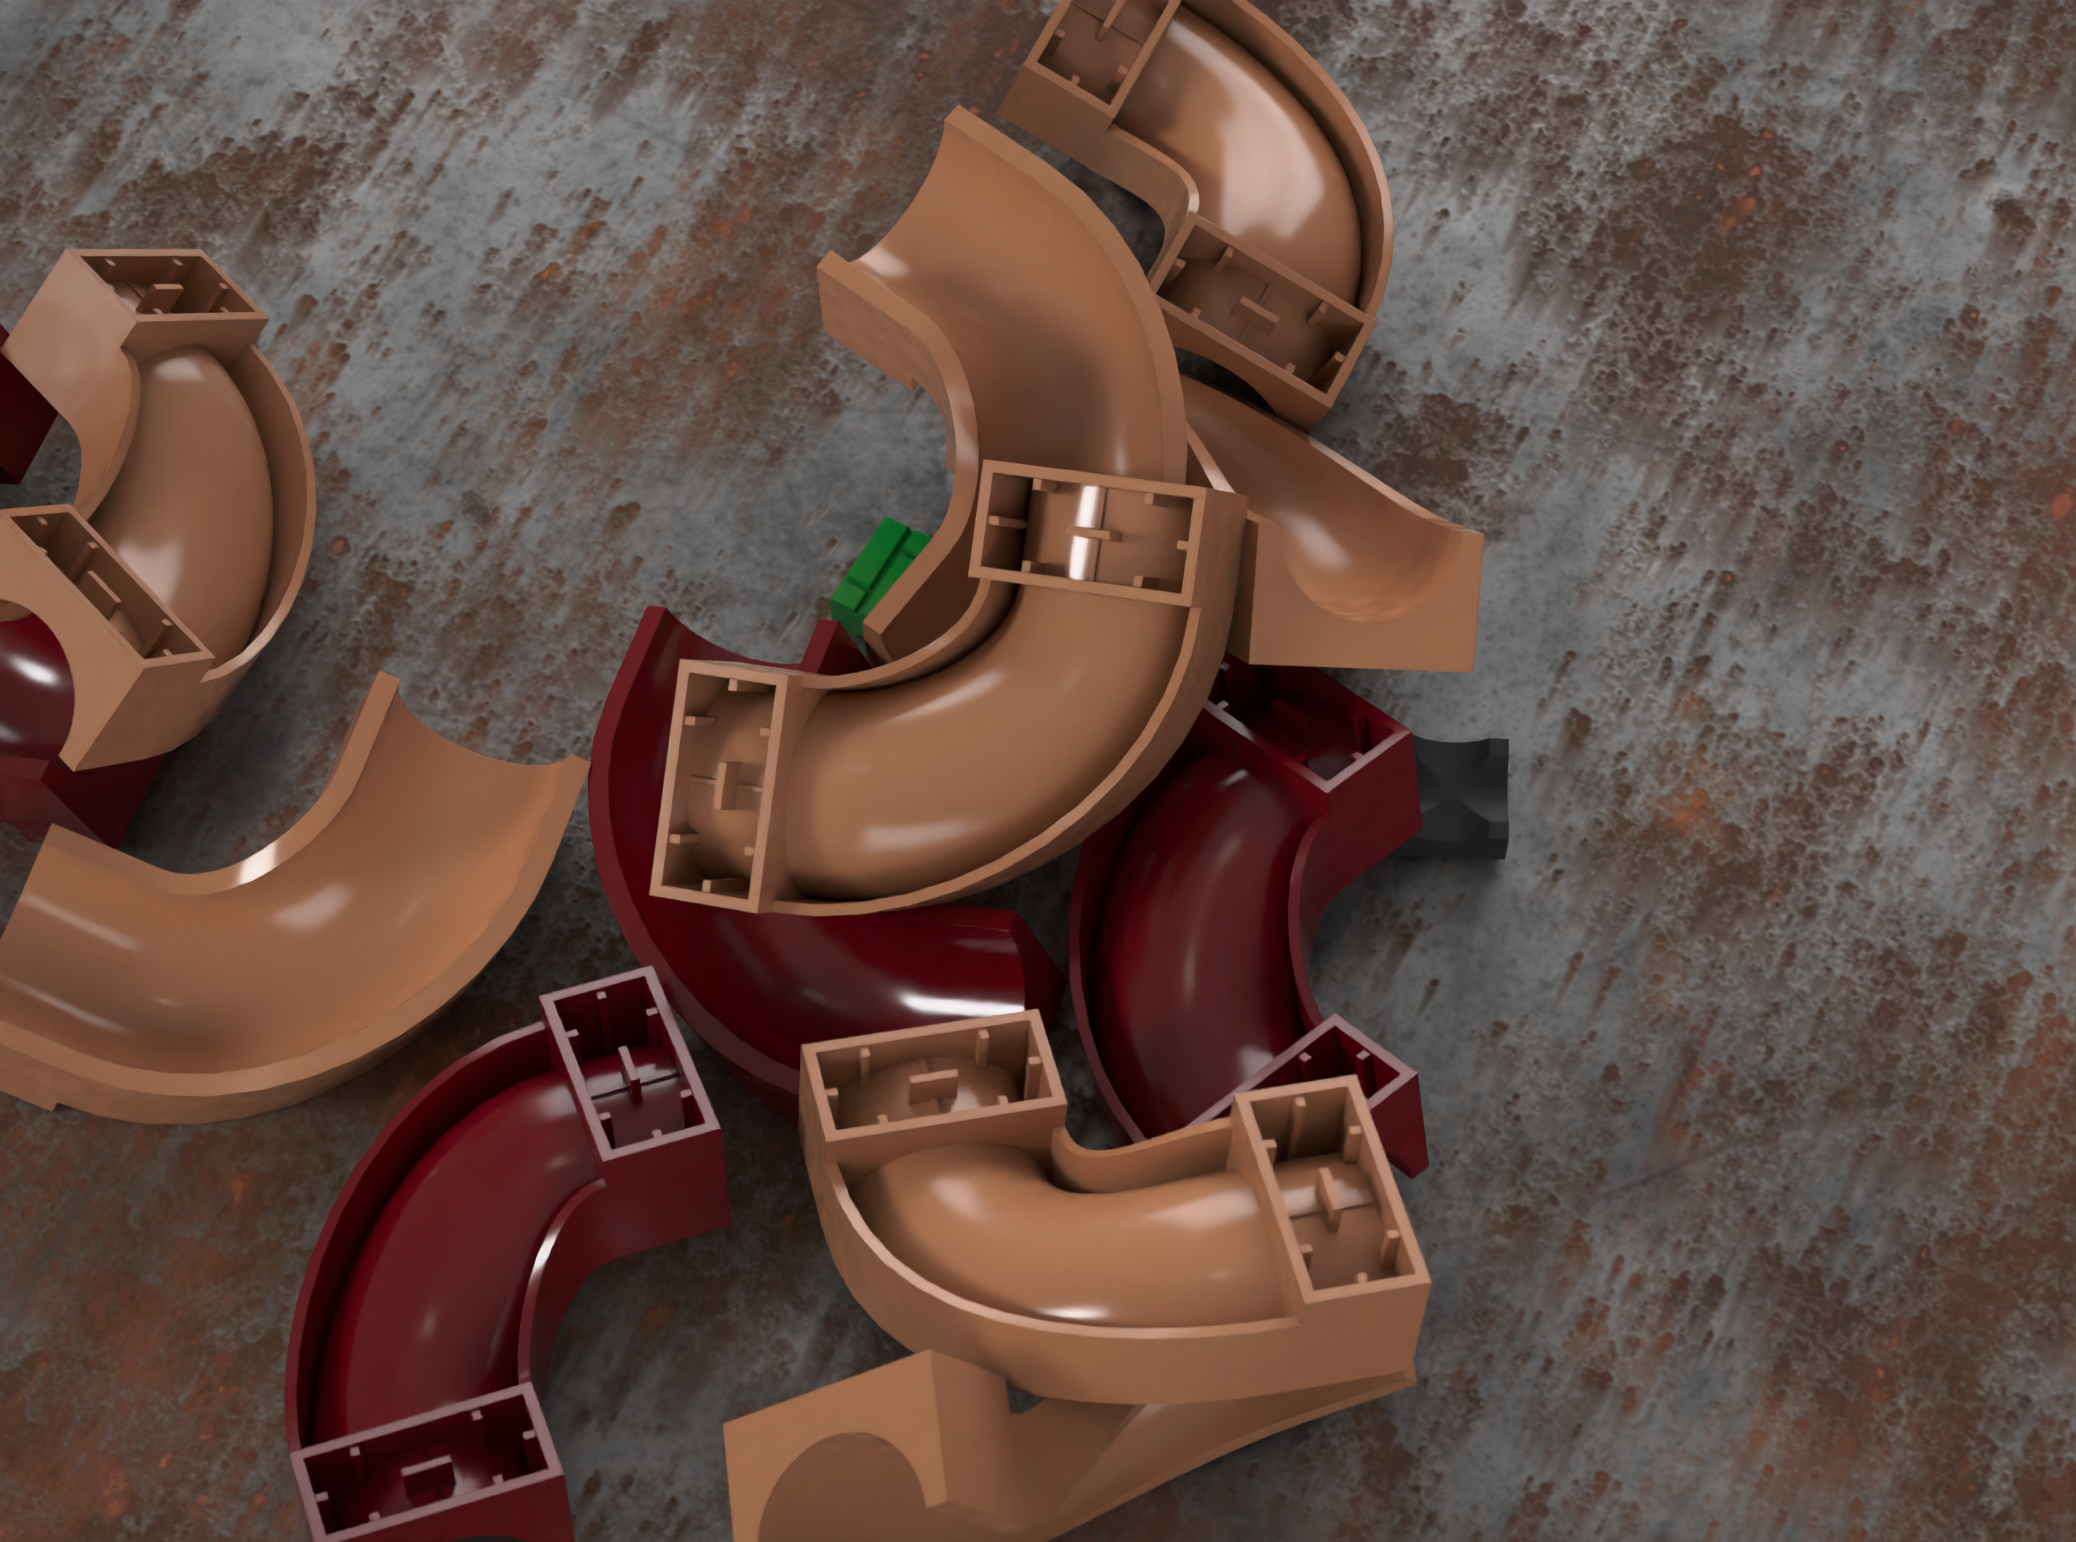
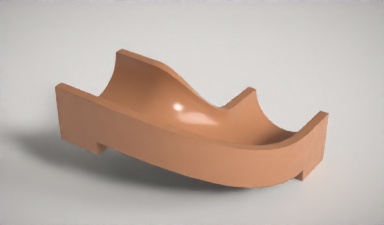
M1060 0L996 114L1085 167L1135 194L1158 213L1164 224L1165 238L1162 249L1146 278L1160 305L1173 347L1201 355L1233 372L1252 386L1267 401L1276 417L1308 435L1332 408L1378 322L1374 318L1384 297L1392 265L1394 220L1391 193L1381 159L1365 125L1347 97L1326 71L1295 39L1246 0Z
M984 459L968 577L980 578L977 593L961 619L931 644L892 663L862 672L839 676L742 662L680 659L649 895L757 914L775 912L807 916H834L900 911L946 903L995 888L1040 868L1082 843L1121 813L1156 778L1185 740L1208 699L1224 657L1233 617L1249 496L1206 487Z
M928 1349L723 1423L733 1541L1047 1542L1231 1451L1307 1421L1418 1385L1414 1359L1409 1371L1240 1399L1173 1404H1116L1042 1397L1026 1412L1010 1414L1004 1376Z

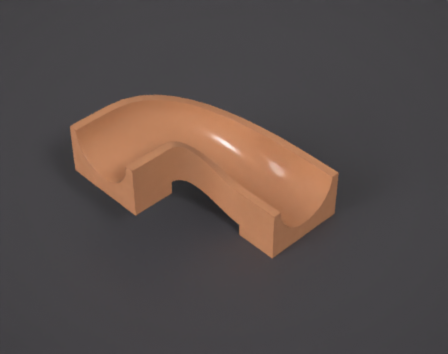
M958 104L944 120L941 144L929 174L908 209L888 234L870 251L852 262L846 261L830 250L816 266L824 332L913 392L919 384L924 387L935 402L949 434L956 465L953 493L942 525L930 542L862 621L866 659L873 669L911 655L931 644L953 627L970 607L980 582V578L968 577L984 459L1186 485L1188 447L1185 403L1176 355L1160 305L1140 263L1114 224L1080 188L1051 165Z
M65 249L0 349V352L69 422L77 434L81 448V473L73 507L70 504L0 509V622L18 620L34 613L52 630L65 652L72 673L75 702L69 736L58 756L73 772L147 759L172 751L198 735L219 714L288 615L302 585L312 550L316 520V479L309 439L297 406L278 372L253 344L270 318L202 249Z
M1179 371L1185 403L1188 447L1186 485L1212 488L1249 496L1234 612L1225 651L1247 664L1473 673L1485 534L1455 524L1431 513L1334 450L1268 411L1222 388ZM947 431L945 469L955 474L954 453Z
M379 670L351 719L317 802L281 837L245 860L206 873H174L52 823L0 940V1091L53 1112L56 1104L60 1103L106 1118L144 1124L196 1125L243 1119L289 1107L335 1089L378 1066L422 1035L451 1009L486 970L510 938L534 902L553 863L591 762L569 754L562 761L552 764L524 765L493 759L465 749L443 738L420 722L407 709L399 695L400 679Z
M1039 1009L801 1045L798 1135L822 1230L834 1264L855 1300L879 1327L910 1351L917 1354L932 1349L1005 1377L1008 1390L1056 1399L1116 1404H1173L1240 1399L1411 1370L1432 1281L1356 1074L1235 1093L1230 1117L1192 1125L1133 1145L1097 1151L1085 1149L1077 1145L1067 1132L1065 1122L1068 1104Z

